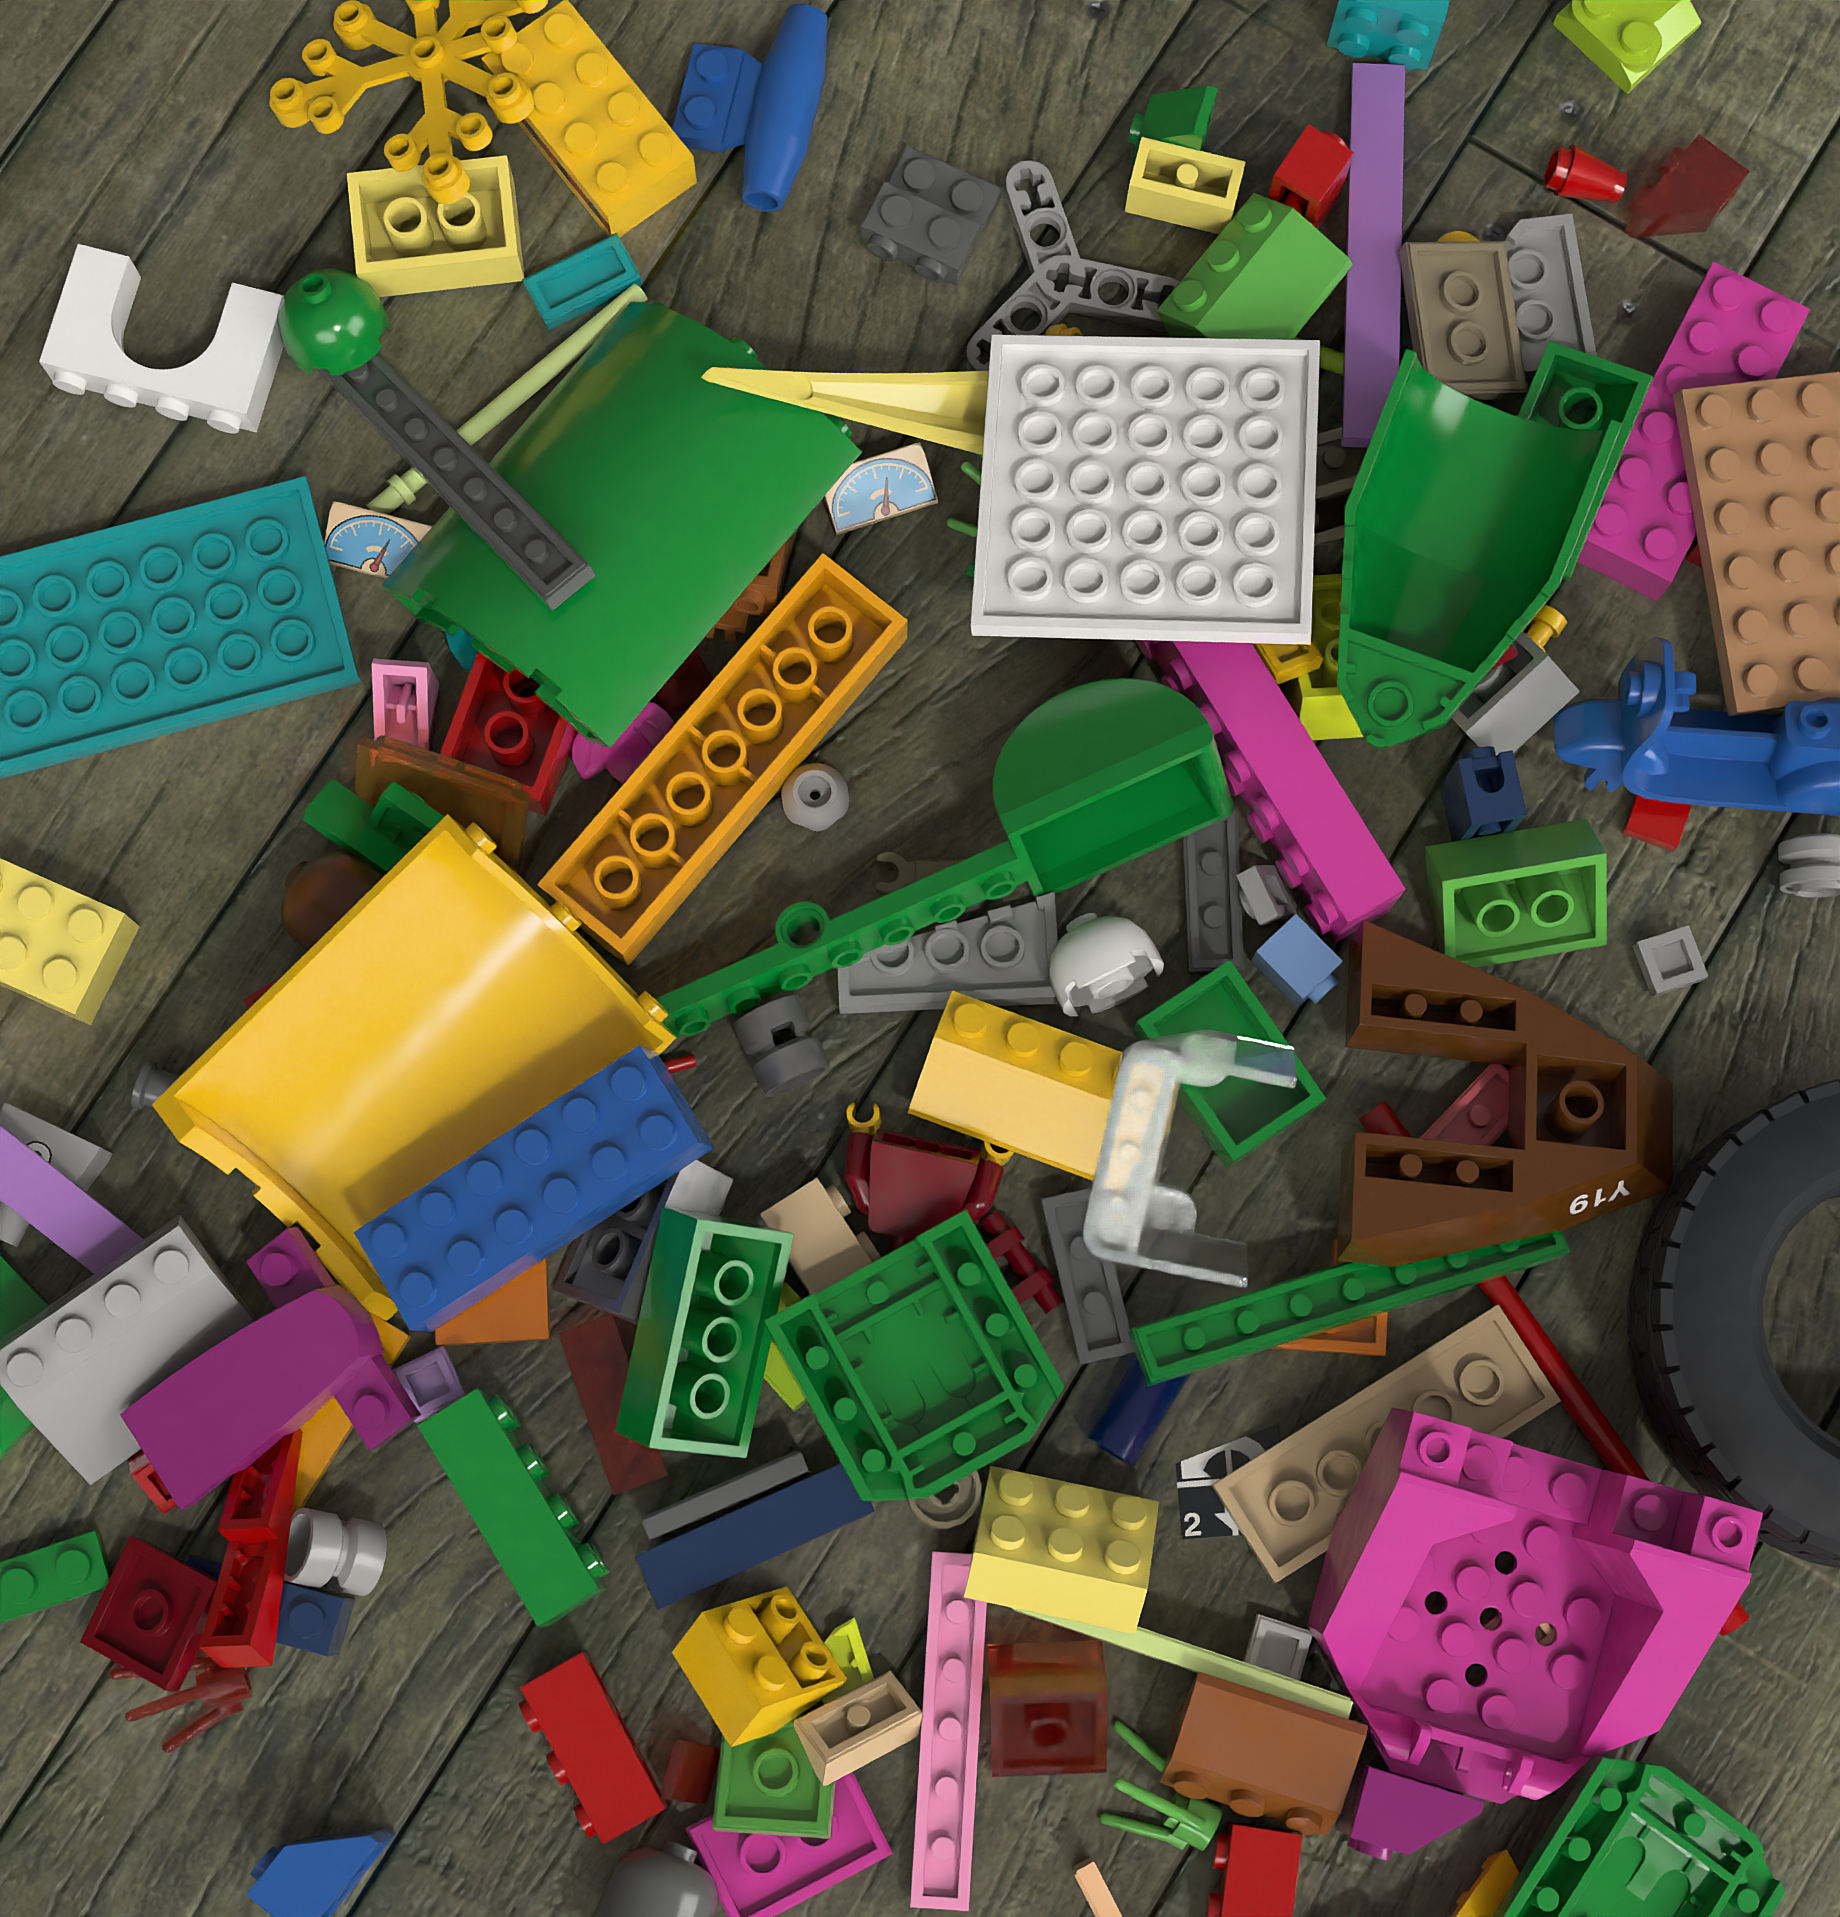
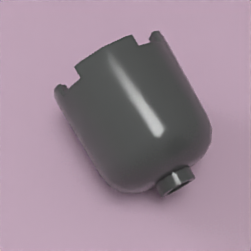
M664 1840L661 1850L649 1847L635 1848L619 1859L611 1873L593 1917H713L718 1901L717 1886L709 1872L694 1864L697 1855L696 1851Z

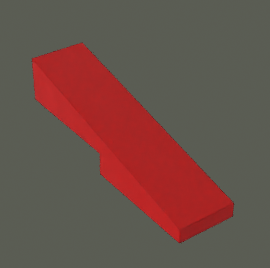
M300 1429L294 1433L284 1435L245 1470L234 1473L218 1527V1531L229 1543L199 1648L222 1668L273 1666L303 1434Z

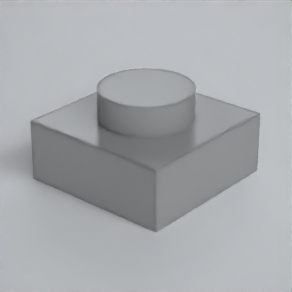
M1255 865L1236 875L1242 887V890L1239 892L1241 903L1248 915L1253 919H1257L1259 925L1279 924L1297 914L1275 865Z
M1689 925L1639 941L1632 946L1651 997L1701 982L1708 977Z

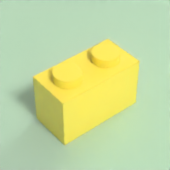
M1141 137L1129 184L1125 212L1220 234L1232 219L1246 162Z

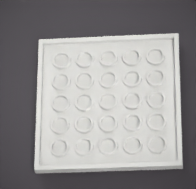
M992 335L971 613L972 636L1310 645L1320 340Z

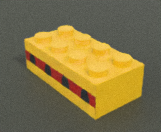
M563 0L517 32V41L511 49L502 53L491 51L481 58L485 72L494 76L501 73H512L515 76L521 77L526 82L534 97V107L525 119L517 123L608 237L617 233L620 238L697 183L692 153L568 0Z

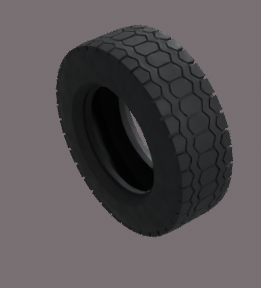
M1833 1080L1794 1092L1732 1125L1700 1150L1673 1180L1670 1188L1666 1191L1653 1212L1636 1253L1637 1259L1634 1261L1628 1292L1630 1300L1627 1301V1335H1629L1630 1339L1628 1348L1632 1372L1638 1382L1635 1385L1645 1414L1650 1417V1425L1665 1453L1670 1454L1671 1462L1690 1486L1694 1489L1696 1488L1699 1495L1762 1512L1763 1515L1757 1535L1759 1541L1801 1560L1840 1569V1441L1821 1430L1800 1410L1788 1395L1774 1369L1767 1349L1763 1326V1300L1767 1278L1775 1256L1787 1235L1805 1215L1819 1204L1832 1198H1840V1080Z

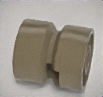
M975 1471L927 1499L908 1500L911 1511L919 1521L931 1528L950 1529L960 1526L974 1514L980 1502L982 1486L978 1472Z

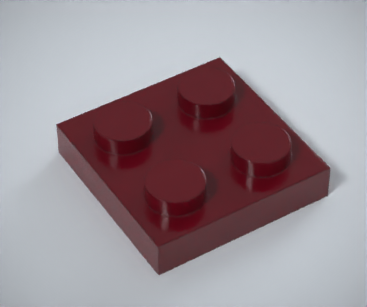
M130 1536L80 1643L161 1689L178 1693L199 1650L218 1579L143 1538Z

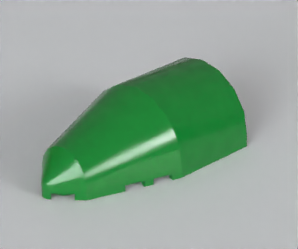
M1406 349L1345 506L1337 686L1369 746L1379 750L1387 749L1445 726L1557 591L1622 423L1611 419L1609 426L1601 431H1577L1549 426L1511 415L1478 402L1446 386L1424 370L1417 359V352Z

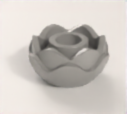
M809 763L798 767L788 776L782 787V804L787 818L792 823L813 831H822L829 828L846 814L849 807V792L845 779L836 769L822 763ZM814 791L820 793V798L817 800L810 798V794Z

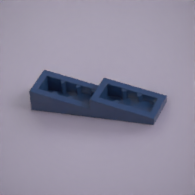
M838 1464L635 1556V1559L656 1609L659 1610L866 1517L875 1510L871 1501H860L841 1464Z

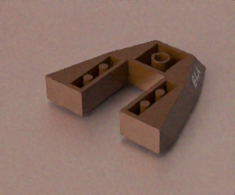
M1365 920L1362 921L1349 944L1345 1047L1509 1065L1508 1148L1355 1131L1341 1152L1337 1261L1394 1267L1557 1232L1663 1193L1670 1188L1673 1182V1083L1635 1053L1528 990Z

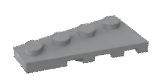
M1055 892L1036 897L1034 902L1010 908V905L990 910L987 911L986 916L958 924L955 920L935 926L933 931L912 936L897 945H883L863 954V957L857 963L849 967L838 968L840 1014L945 1009L952 991L994 1006L1058 1004L1059 1002L1050 981V957L1058 943Z

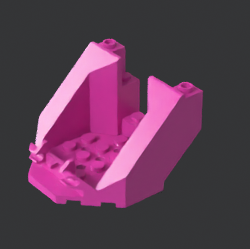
M1392 1407L1344 1510L1336 1515L1307 1626L1336 1674L1335 1677L1346 1697L1351 1698L1350 1701L1353 1702L1352 1708L1357 1717L1364 1725L1368 1726L1367 1732L1388 1771L1499 1804H1503L1517 1795L1538 1800L1561 1787L1594 1755L1603 1754L1660 1731L1750 1582L1752 1573H1749L1748 1570L1763 1513L1630 1475L1602 1470L1513 1444L1512 1441L1472 1430L1470 1427L1418 1412ZM1503 1551L1510 1552L1515 1560L1513 1569L1508 1573H1500L1495 1567V1558ZM1434 1591L1442 1593L1445 1598V1606L1438 1613H1430L1425 1607L1427 1595ZM1488 1607H1494L1500 1615V1621L1493 1629H1485L1480 1623V1615ZM1543 1623H1549L1555 1632L1554 1639L1547 1645H1540L1535 1639V1630ZM1472 1664H1481L1485 1670L1484 1680L1478 1685L1468 1684L1465 1679L1466 1669Z

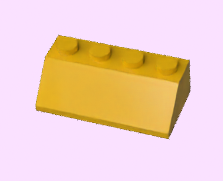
M952 991L931 1043L908 1113L1119 1190L1163 1067Z

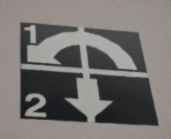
M1279 1423L1175 1463L1182 1539L1242 1535L1211 1485L1281 1442Z

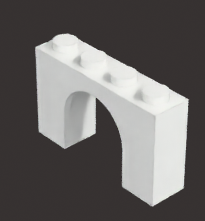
M78 244L39 361L52 379V383L57 388L72 394L82 395L85 389L102 393L107 400L124 407L133 408L136 406V403L156 407V411L175 420H187L188 415L205 419L211 427L227 433H238L239 428L257 433L284 347L277 324L280 303L284 295L232 283L215 337L206 351L197 359L184 366L165 370L152 369L132 361L124 352V330L141 280V276L129 256Z

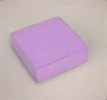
M444 1346L392 1370L421 1413V1416L414 1420L415 1423L435 1415L467 1395Z

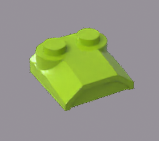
M1572 0L1556 15L1553 25L1628 94L1693 34L1702 22L1690 0Z

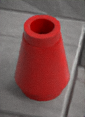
M1574 144L1570 145L1569 148L1558 145L1548 161L1543 185L1553 189L1555 196L1608 201L1616 204L1625 189L1627 173L1619 171L1617 168Z

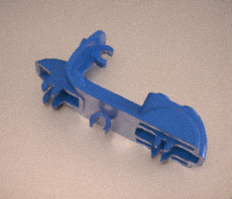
M1655 636L1645 643L1623 670L1618 682L1619 699H1589L1572 703L1560 709L1553 717L1555 752L1560 759L1568 763L1589 767L1584 775V785L1588 790L1595 789L1598 786V782L1604 780L1606 782V790L1609 792L1616 790L1624 784L1626 789L1633 794L1647 799L1670 803L1840 816V698H1823L1815 702L1793 701L1786 705L1784 712L1780 716L1750 713L1728 716V713L1723 711L1689 709V695H1695L1696 675L1686 671L1674 672L1671 642Z

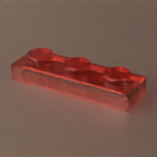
M613 1314L559 1332L613 1495L615 1496L668 1477L659 1449L648 1448L615 1432L630 1362Z

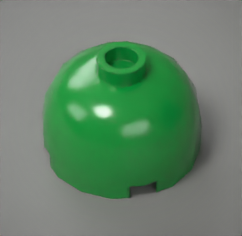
M339 268L313 271L292 284L281 299L277 320L285 349L293 364L304 373L312 375L314 374L311 368L327 369L330 376L342 375L352 371L373 358L383 346L379 338L384 332V327L389 332L390 326L385 308L372 286L357 277L355 273Z

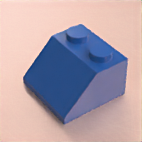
M388 1827L305 1837L291 1844H287L284 1841L278 1848L272 1846L253 1868L250 1875L257 1882L246 1895L272 1917H331L396 1834Z

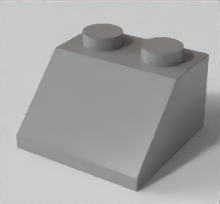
M1524 631L1514 641L1519 655L1492 669L1451 717L1478 747L1493 746L1495 747L1496 755L1500 752L1511 750L1514 753L1580 692L1552 659Z

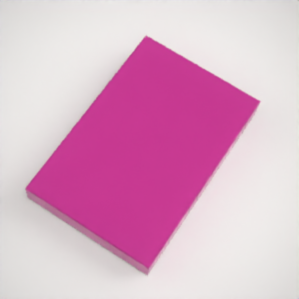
M854 1772L836 1780L830 1839L715 1831L712 1828L714 1813L685 1828L704 1869L709 1872L716 1883L718 1898L727 1917H774L893 1854Z

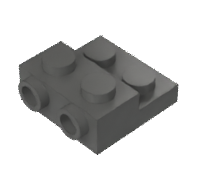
M907 146L889 182L884 181L861 226L862 244L866 245L873 255L882 260L892 262L897 259L913 266L920 276L931 282L942 283L946 281L957 286L1002 197V188Z

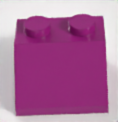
M1357 1762L1335 1829L1349 1836L1348 1847L1354 1848L1357 1852L1389 1861L1392 1850L1409 1855L1480 1815L1484 1802Z

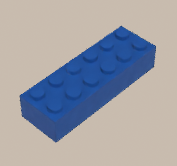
M639 1045L356 1230L354 1234L408 1328L415 1331L433 1332L715 1147L659 1055Z

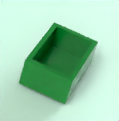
M1230 960L1139 1019L1132 1032L1152 1062L1163 1067L1161 1075L1226 1169L1318 1109L1326 1100L1322 1091Z

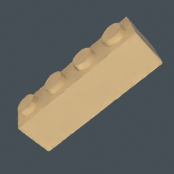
M815 1178L760 1214L761 1220L766 1227L794 1234L788 1262L809 1295L822 1291L881 1258L864 1231L855 1236L843 1217L850 1214L851 1211L834 1184L824 1189L818 1178Z

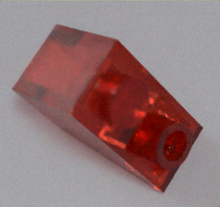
M1698 134L1686 150L1680 145L1673 149L1658 170L1664 177L1654 188L1646 183L1627 207V210L1633 213V216L1624 233L1633 239L1706 232L1737 194L1750 171Z

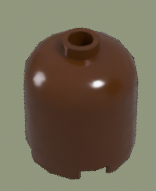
M329 851L309 862L303 861L292 869L285 881L286 891L280 908L284 929L308 951L384 875L348 851Z

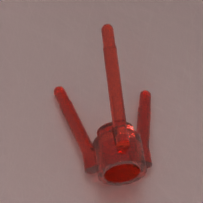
M208 1655L195 1657L189 1671L205 1669V1672L195 1675L196 1686L129 1710L125 1714V1719L128 1722H133L201 1698L205 1708L216 1705L215 1709L164 1742L162 1750L165 1753H170L223 1718L243 1711L241 1701L253 1697L252 1686L246 1667L222 1668ZM124 1667L114 1668L109 1673L110 1678L113 1680L140 1678V1676Z

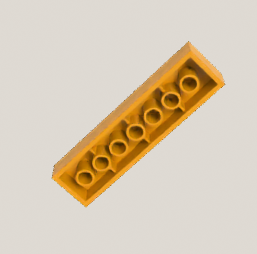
M822 553L541 879L537 886L544 899L551 905L557 900L562 902L581 922L579 927L628 967L782 787L788 776L799 767L907 640L908 620Z

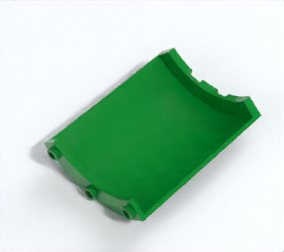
M653 301L652 304L630 302L488 463L590 565L596 576L552 611L472 528L449 507L382 583V586L419 622L429 624L452 636L459 629H462L474 637L470 644L477 652L491 660L508 674L516 668L527 678H533L541 685L535 691L537 697L558 713L589 743L610 748L862 451L849 439L852 436L849 427L835 415H824L820 411L715 384L701 378L712 367L771 370L757 360V355L753 349L740 338L733 336L730 340H727L704 325L670 310L659 301Z

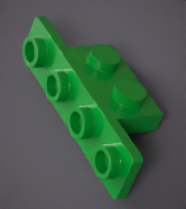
M330 780L308 805L302 815L303 821L344 850L361 858L384 876L444 818L443 815L427 805L420 796L407 791L394 781L382 793L374 808L336 780Z

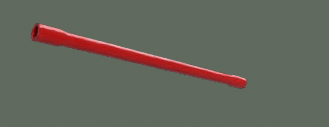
M1386 1100L1358 1119L1367 1133L1411 1137ZM1506 1275L1478 1283V1286L1493 1307L1496 1305L1500 1306L1558 1395L1561 1404L1606 1468L1612 1472L1650 1481ZM1739 1601L1719 1632L1721 1636L1733 1632L1749 1620L1750 1616Z

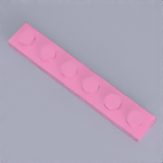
M932 1551L910 1907L969 1911L987 1602L964 1597L972 1554Z

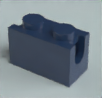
M1493 746L1468 750L1462 753V759L1457 760L1440 786L1452 842L1512 832L1527 815L1513 750L1500 752L1498 755H1496L1495 747Z

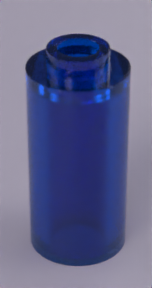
M1135 1356L1086 1438L1116 1459L1135 1468L1192 1373L1147 1387L1137 1356Z

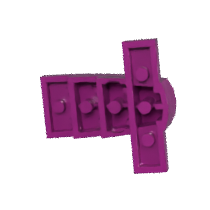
M298 1227L286 1229L246 1261L277 1309L239 1330L188 1363L120 1414L180 1510L194 1506L233 1473L245 1470L284 1435L296 1432L333 1396L369 1451L381 1447L421 1416V1413L382 1356L384 1351L380 1336L370 1314L355 1296L342 1286L334 1283Z

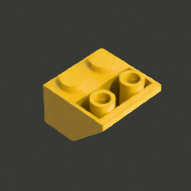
M787 1586L702 1612L672 1651L730 1747L774 1733L841 1687L847 1680Z

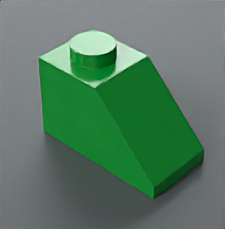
M1207 85L1151 95L1146 114L1136 112L1131 126L1128 143L1136 145L1133 165H1135L1141 137L1203 151L1218 88Z

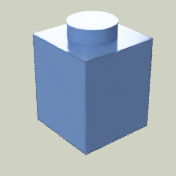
M1295 914L1255 952L1250 962L1298 1008L1308 997L1316 1005L1338 984L1339 980L1333 973L1343 961Z

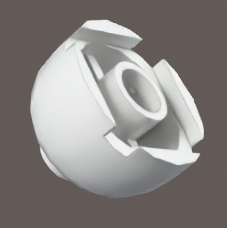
M1088 913L1071 921L1066 927L1068 933L1058 941L1050 957V981L1063 1013L1069 1016H1078L1074 1007L1088 1005L1091 1013L1094 1014L1125 1002L1148 987L1144 976L1154 968L1159 977L1164 967V962L1155 944L1143 929L1127 918L1117 916L1098 918L1095 913Z

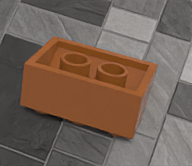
M1198 1672L1174 1721L1159 1783L1174 1787L1176 1792L1188 1798H1209L1230 1805L1233 1811L1244 1816H1264L1286 1823L1289 1829L1299 1834L1327 1836L1341 1814L1367 1735L1368 1726Z

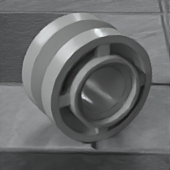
M1829 833L1806 834L1783 841L1778 845V860L1790 865V869L1779 874V886L1782 892L1806 898H1824L1840 895V835Z

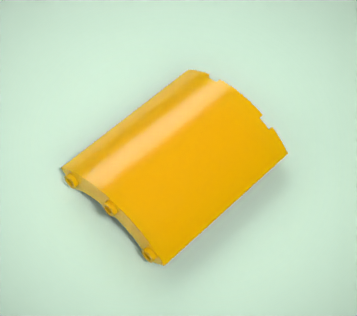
M449 814L423 837L152 1104L180 1143L206 1158L227 1175L237 1168L257 1186L252 1190L253 1196L288 1228H291L297 1222L317 1244L321 1245L315 1251V1254L340 1285L355 1296L368 1312L386 1321L398 1309L355 1236L354 1232L637 1046L641 1045L660 1055L676 1039L675 1035L662 1022L669 1015L668 1012L647 991H644L640 996L637 995L622 977L576 931L581 922L562 902L557 900L550 906L519 875L492 852L497 848L496 843L476 823L472 822L467 828H464Z

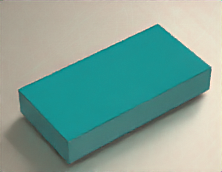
M617 233L522 279L524 287L548 331L618 297L634 283L638 286L642 285L641 276Z

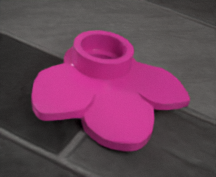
M649 702L610 748L589 743L578 733L572 743L574 765L580 776L585 780L594 777L607 768L614 778L624 784L652 752V749L672 729L675 722L662 707L656 703Z

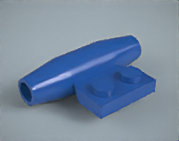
M795 4L787 9L763 64L745 53L744 49L694 43L672 130L684 145L691 149L725 153L726 149L745 144L742 199L747 205L760 211L776 212L783 208L809 147L825 80L828 26L826 14L811 5Z

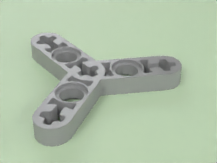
M1032 160L1021 161L1015 164L1009 170L1006 177L1005 197L1031 276L968 342L966 352L968 371H989L990 361L985 365L980 363V349L983 348L987 352L991 351L992 335H1002V332L997 329L1000 328L1004 335L1042 336L1046 334L1050 326L1057 325L1068 313L1159 332H1168L1157 313L1158 304L1155 302L1160 301L1161 295L1169 296L1180 281L1171 277L1081 259L1053 177L1048 168L1040 162ZM1029 179L1032 186L1039 185L1036 197L1039 208L1032 212L1028 193L1025 190H1020L1021 180ZM1039 224H1050L1058 230L1060 239L1051 246L1043 247L1033 242L1030 237V231ZM1058 273L1067 274L1068 283L1071 284L1065 287L1064 292L1054 290L1053 280L1057 279ZM1085 277L1093 278L1090 283L1089 299L1082 298ZM1117 282L1126 288L1128 297L1119 305H1109L1100 299L1098 295L1099 288L1105 283ZM1137 288L1145 289L1140 310L1133 309L1136 303ZM1024 307L1031 308L1038 313L1041 322L1034 330L1021 331L1015 328L1011 322L1010 317L1013 312Z

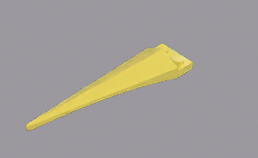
M712 367L701 377L715 384L983 455L989 371L822 373Z

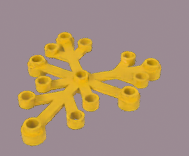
M356 0L342 3L335 11L333 26L346 48L362 50L375 44L398 55V57L360 67L338 56L329 41L325 39L313 40L305 46L302 58L312 74L316 76L327 75L329 77L308 84L293 78L279 80L270 91L269 104L272 111L285 127H300L311 120L318 132L322 134L333 133L342 126L345 114L367 88L411 76L416 81L422 83L425 114L408 134H397L391 137L384 146V154L393 169L399 172H406L418 165L421 153L429 144L430 157L424 163L422 172L424 186L432 199L438 203L449 204L458 201L467 193L470 187V177L460 160L453 156L451 136L460 140L467 150L478 151L485 148L491 142L493 133L483 115L469 113L462 116L447 109L445 82L450 80L486 97L495 117L502 123L513 124L525 119L533 110L534 97L521 77L515 76L512 73H501L494 76L462 60L491 51L502 53L511 49L517 41V33L508 17L523 12L528 14L537 13L547 5L549 0H449L450 17L439 31L436 10L439 7L440 0H405L414 14L417 39L379 22L371 8L366 4ZM482 25L481 32L462 37L469 28ZM479 129L476 133L469 135L472 131ZM407 150L404 154L399 155L402 151Z

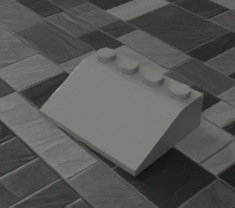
M178 1215L0 1339V1384L25 1416L91 1485L141 1450V1447L120 1416L123 1411L188 1363L258 1319L181 1215Z

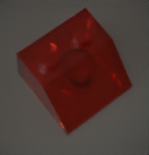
M1102 1640L987 1645L992 1777L1107 1773L1108 1690Z

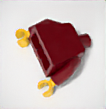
M855 1102L848 1106L846 1111L847 1119L853 1133L847 1139L844 1177L857 1210L868 1215V1229L873 1232L891 1235L887 1254L913 1241L917 1236L964 1210H967L975 1224L992 1207L1004 1174L1002 1166L1009 1162L1014 1154L1013 1151L1007 1150L1006 1153H997L993 1151L990 1143L986 1141L981 1143L979 1151L879 1129L881 1115L876 1103L873 1106L874 1115L872 1119L865 1123L857 1122L854 1119L856 1116Z

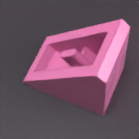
M374 658L372 661L375 759L430 763L439 682L428 662Z

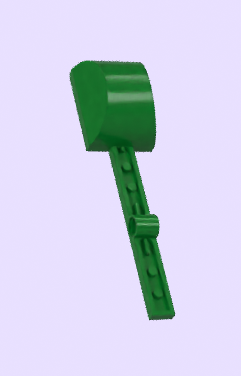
M1120 678L1095 681L1077 686L1051 698L1030 713L1017 726L1003 746L997 760L993 778V797L998 816L1009 838L1008 841L830 920L825 910L815 903L798 902L790 905L779 915L776 921L775 935L778 944L656 998L669 1014L662 1022L676 1038L697 1035L705 1031L711 1022L731 1013L742 1014L751 1011L761 1003V1000L783 990L794 991L807 985L812 980V977L832 968L849 967L857 963L863 957V954L883 945L900 944L908 940L914 934V931L934 922L944 923L954 920L966 908L983 900L1003 898L1013 892L1016 886L1028 881L1035 899L1036 897L1053 892L1057 894L1229 817L1234 811V804L1214 734L1208 721L1196 705L1184 695L1162 684L1140 679ZM819 931L814 941L806 945H798L805 934Z

